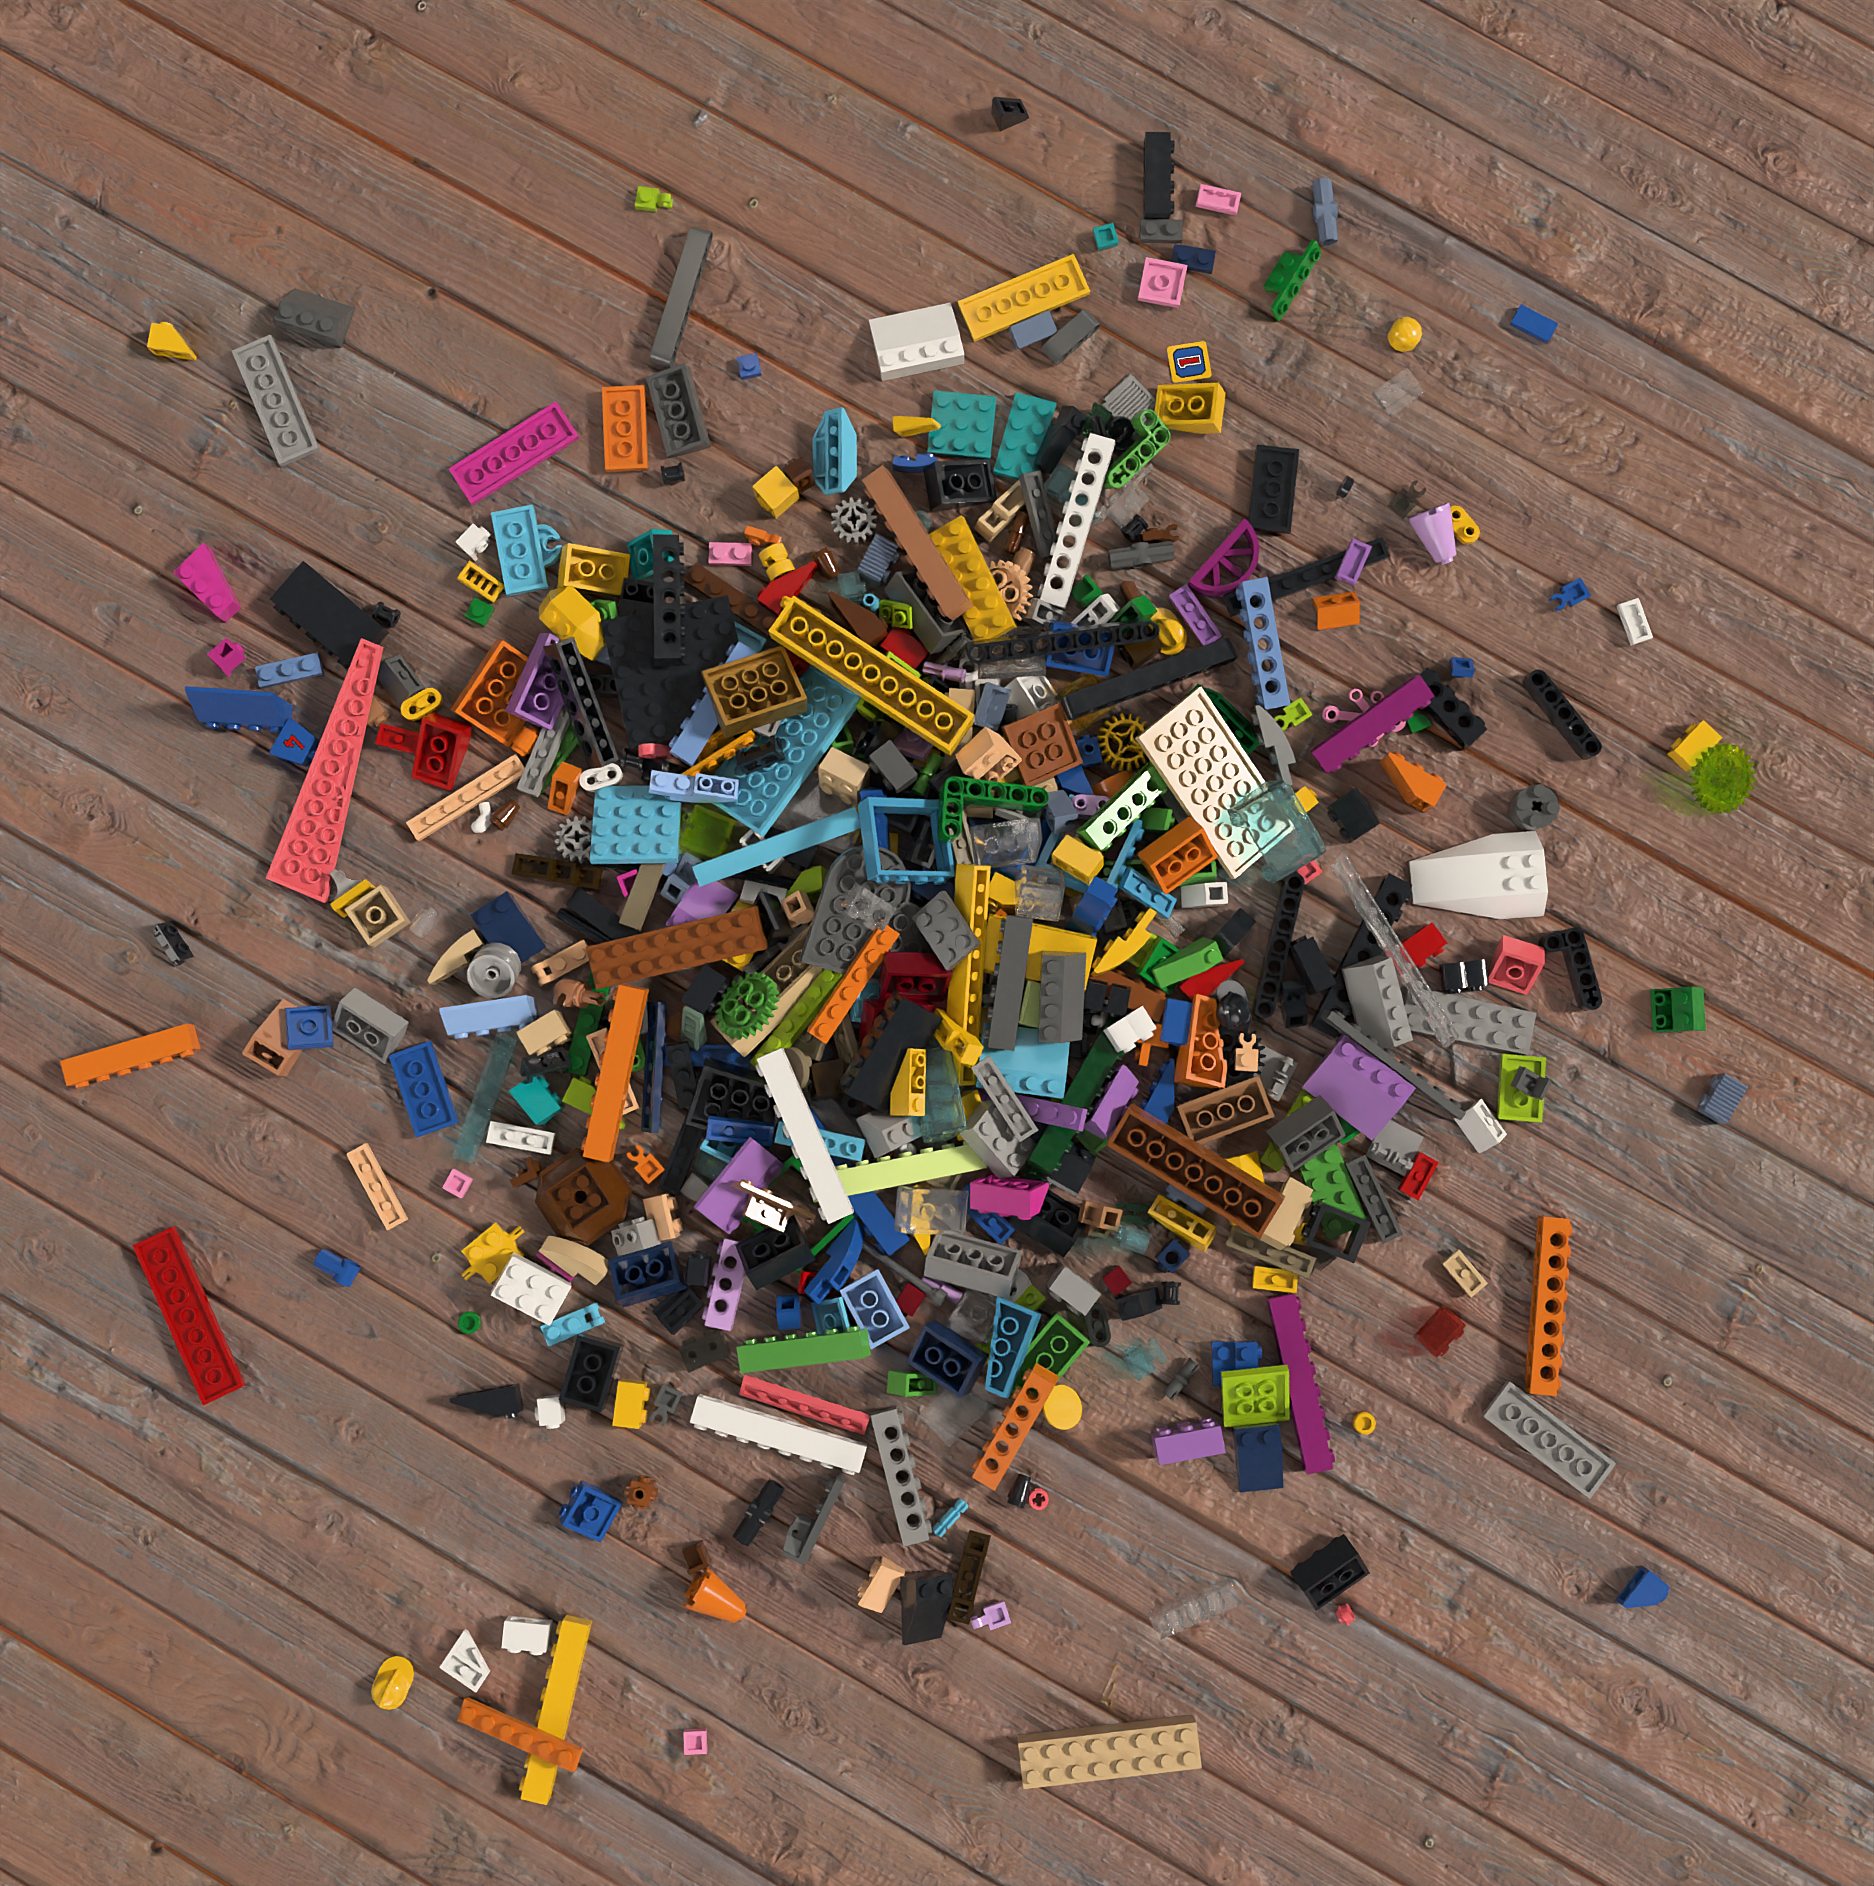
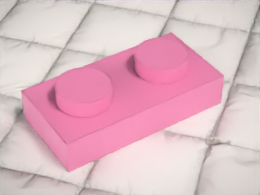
M709 542V565L752 566V543Z

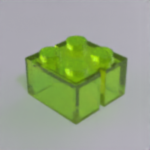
M696 804L688 821L694 829L692 830L686 826L679 845L709 859L726 854L729 847L726 840L731 842L738 823L731 818Z

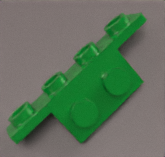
M1311 240L1302 256L1284 251L1263 285L1265 291L1278 294L1270 307L1275 320L1280 321L1283 315L1286 314L1294 297L1298 295L1300 287L1305 279L1308 278L1315 263L1319 260L1322 251L1316 240Z

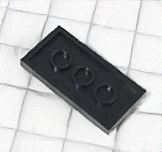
M1257 444L1248 522L1254 530L1290 534L1299 449Z

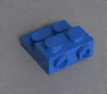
M1255 1340L1211 1341L1212 1386H1221V1372L1258 1368V1359H1262L1261 1346H1257Z
M581 1480L579 1485L575 1484L572 1487L569 1503H564L560 1508V1522L562 1526L601 1543L619 1511L622 1501L602 1492L600 1488Z

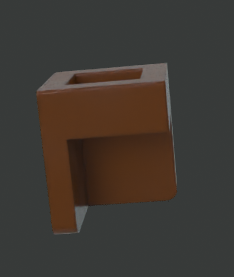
M703 1540L682 1550L689 1566L687 1570L689 1575L708 1567L712 1561Z

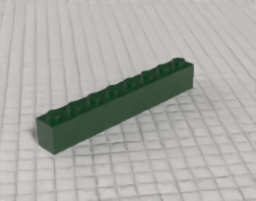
M1109 1016L1060 1104L1087 1109L1086 1117L1090 1115L1094 1108L1091 1104L1095 1097L1098 1099L1105 1088L1101 1085L1105 1079L1109 1081L1115 1071L1112 1068L1114 1062H1119L1124 1055L1123 1050L1117 1053L1103 1030L1123 1017L1115 1018ZM1048 1124L1026 1164L1048 1177L1052 1172L1057 1173L1063 1163L1060 1161L1063 1153L1068 1154L1073 1145L1070 1140L1074 1134L1078 1136L1080 1131Z

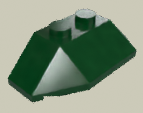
M1197 684L1187 695L1197 687H1202L1248 756L1260 744L1258 739H1256L1251 723L1220 693L1209 688H1203L1202 685Z

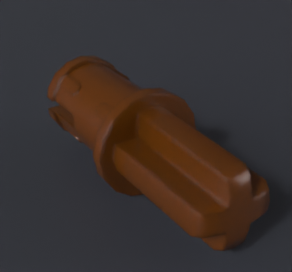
M1017 512L1014 524L1008 531L1010 535L1004 547L1005 552L1012 555L1016 552L1021 538L1025 536L1024 531L1030 519L1028 514Z

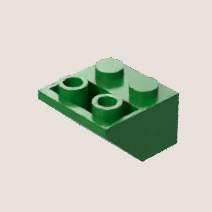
M1704 987L1650 989L1653 1032L1706 1031Z

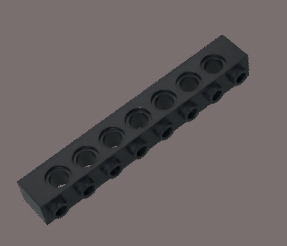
M1390 873L1384 876L1334 975L1337 984L1327 989L1308 1028L1329 1039L1341 1036L1342 1033L1320 1016L1324 1010L1330 1009L1339 1011L1345 1018L1351 1016L1352 1008L1349 996L1345 1002L1338 998L1340 990H1344L1347 993L1342 969L1359 963L1357 958L1359 952L1365 953L1367 959L1382 955L1384 949L1381 947L1384 941L1390 939L1393 933L1391 927L1394 921L1398 922L1403 913L1400 909L1403 903H1407L1412 895V891H1410L1412 884ZM1387 895H1392L1395 898L1394 906L1387 903ZM1378 914L1385 916L1386 922L1384 925L1377 922ZM1368 933H1373L1376 936L1375 944L1368 942Z

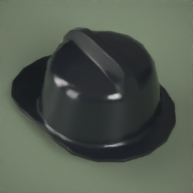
M1235 980L1222 982L1216 992L1218 1006L1216 1016L1219 1023L1229 1030L1242 1031L1247 1029L1251 1024L1252 1015L1245 988Z

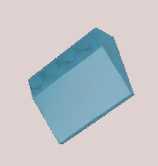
M984 1022L981 1041L984 1048L979 1057V1062L990 1055L1014 1092L1064 1099L1070 1042H1038V1029L1018 1027L1014 1051L989 1048L988 1041H984L986 1028H990L991 1023ZM977 1078L976 1087L984 1088Z

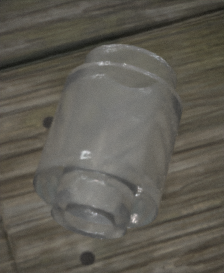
M431 906L427 909L423 907L411 921L412 925L409 930L423 939L432 932L441 920L438 918L440 913Z

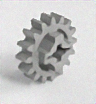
M851 497L850 503L842 500V507L836 505L837 513H832V518L835 520L831 521V525L836 527L833 530L834 534L840 533L839 540L842 541L846 538L847 544L854 540L855 544L858 545L860 539L864 543L867 542L866 536L872 537L873 532L871 529L876 530L877 528L876 524L872 523L877 521V516L873 515L875 513L874 508L868 509L869 502L862 504L861 498L854 502ZM856 509H860V510H862L864 513L861 514V513H860L858 510H856ZM849 510L845 516H842L844 512ZM852 514H854L856 518L857 524L855 529L854 525L852 524ZM843 529H848L852 534L847 533Z
M577 816L574 817L573 822L566 819L567 825L560 824L559 826L562 831H556L555 833L559 837V839L555 840L556 845H559L557 850L559 853H563L564 859L570 856L572 863L576 861V858L579 859L580 863H583L585 857L590 861L592 833L583 831L582 827L592 832L593 820L588 822L585 816L581 821H579ZM566 846H568L569 848L573 847L575 849V852L569 850Z

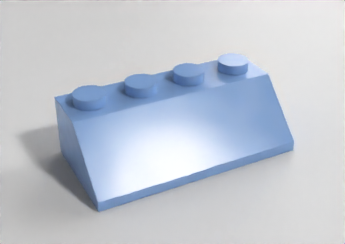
M528 995L439 1008L447 1034L455 1036V1039L468 1038L469 1033H476V1036L490 1034L489 1030L498 1029V1033L509 1032L511 1027L519 1026V1029H522L538 1019L535 997Z

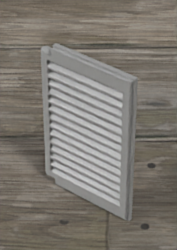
M1130 373L1103 399L1105 403L1101 405L1111 417L1124 416L1131 421L1133 415L1137 412L1149 409L1155 411L1156 399ZM1143 416L1142 420L1143 423L1146 425L1147 419L1145 416ZM1135 430L1133 439L1137 441L1140 435ZM1156 432L1155 439L1159 441V435Z

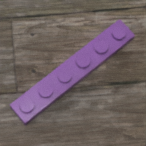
M973 1085L972 1090L978 1089L981 1102L991 1100L985 1088H978ZM1015 1094L1033 1121L1083 1132L1087 1109Z

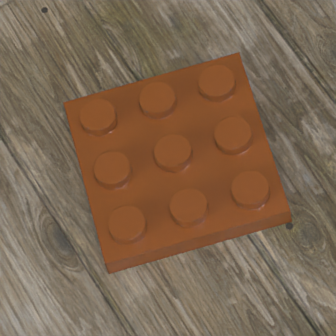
M1061 702L1001 727L1006 742L1022 759L1016 768L1023 785H1035L1083 763Z

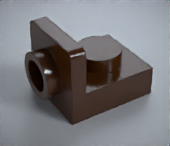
M533 1157L525 1158L530 1171L523 1169L514 1173L515 1178L510 1179L513 1188H518L539 1178L542 1168L537 1159L534 1160Z

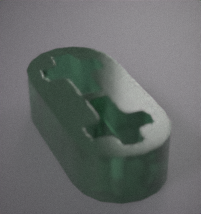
M1120 1202L1115 1205L1116 1208L1122 1209L1123 1206H1126L1127 1210L1133 1211L1132 1215L1126 1214L1124 1218H1121L1120 1221L1149 1225L1154 1221L1152 1216L1146 1218V1221H1143V1217L1136 1216V1212H1144V1209H1147L1148 1212L1150 1209L1148 1205Z

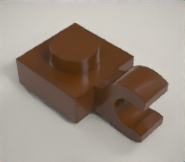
M1171 524L1165 531L1158 530V528L1146 529L1145 532H1142L1141 542H1148L1149 544L1166 541L1176 542L1179 536H1171L1170 531L1177 530V525Z

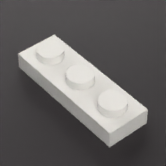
M490 1121L486 1142L551 1155L556 1133Z

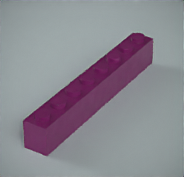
M1290 1292L1266 1297L1280 1365H1288L1289 1406L1303 1470L1307 1475L1332 1470L1335 1456L1333 1450L1329 1449L1327 1442L1330 1440L1329 1430L1323 1424V1419L1326 1416L1323 1405H1319L1318 1397L1321 1396L1319 1385L1314 1383L1313 1375H1316L1313 1361L1310 1362L1308 1353H1311L1309 1341L1305 1340L1304 1337L1306 1324L1304 1318H1300L1299 1310L1302 1309L1300 1298Z

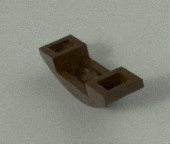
M969 1530L947 1619L969 1625L991 1535Z

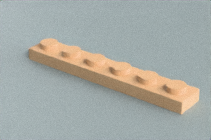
M515 754L406 823L417 841H421L520 779L525 766L518 755Z

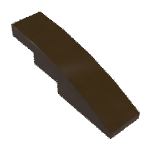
M515 853L511 874L599 890L603 869L551 858Z

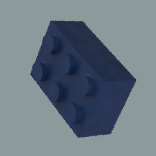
M934 1320L924 1325L908 1357L907 1363L957 1397L962 1398L972 1391L989 1354L937 1320Z

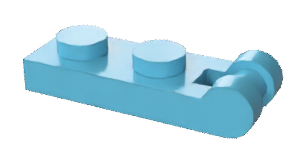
M593 1303L552 1321L550 1326L547 1324L540 1326L548 1347L605 1323L603 1316L601 1317L599 1314L598 1303ZM590 1313L593 1321L587 1322L585 1314Z

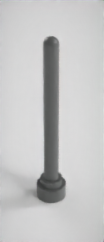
M865 1241L863 1242L862 1250L927 1294L933 1305L938 1308L942 1305L948 1295L946 1291L941 1288H932Z

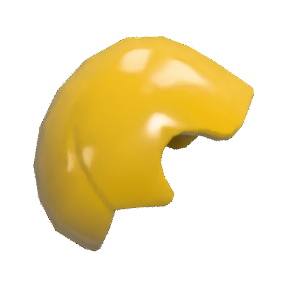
M1410 317L1398 318L1388 332L1390 345L1395 350L1401 352L1413 350L1422 336L1421 325Z

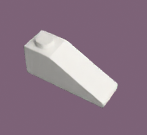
M1109 594L1100 595L1071 623L1081 626L1105 624L1121 608Z

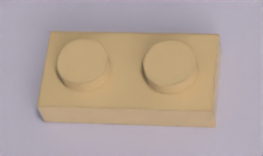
M1459 1249L1455 1250L1441 1262L1444 1268L1471 1298L1488 1284Z

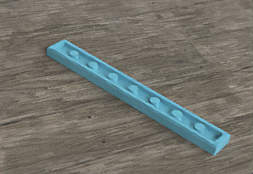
M856 806L693 865L692 869L701 887L860 829L859 814Z

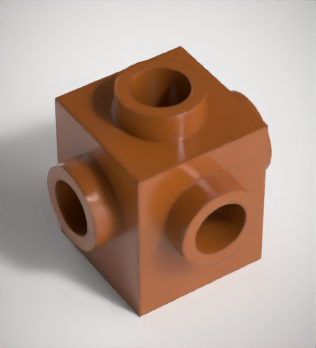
M646 1475L635 1476L631 1483L628 1482L626 1485L625 1496H628L627 1503L632 1504V1507L636 1509L649 1507L652 1501L655 1502L657 1498L658 1488H655L656 1480H651V1477ZM641 1490L644 1496L636 1495V1491Z

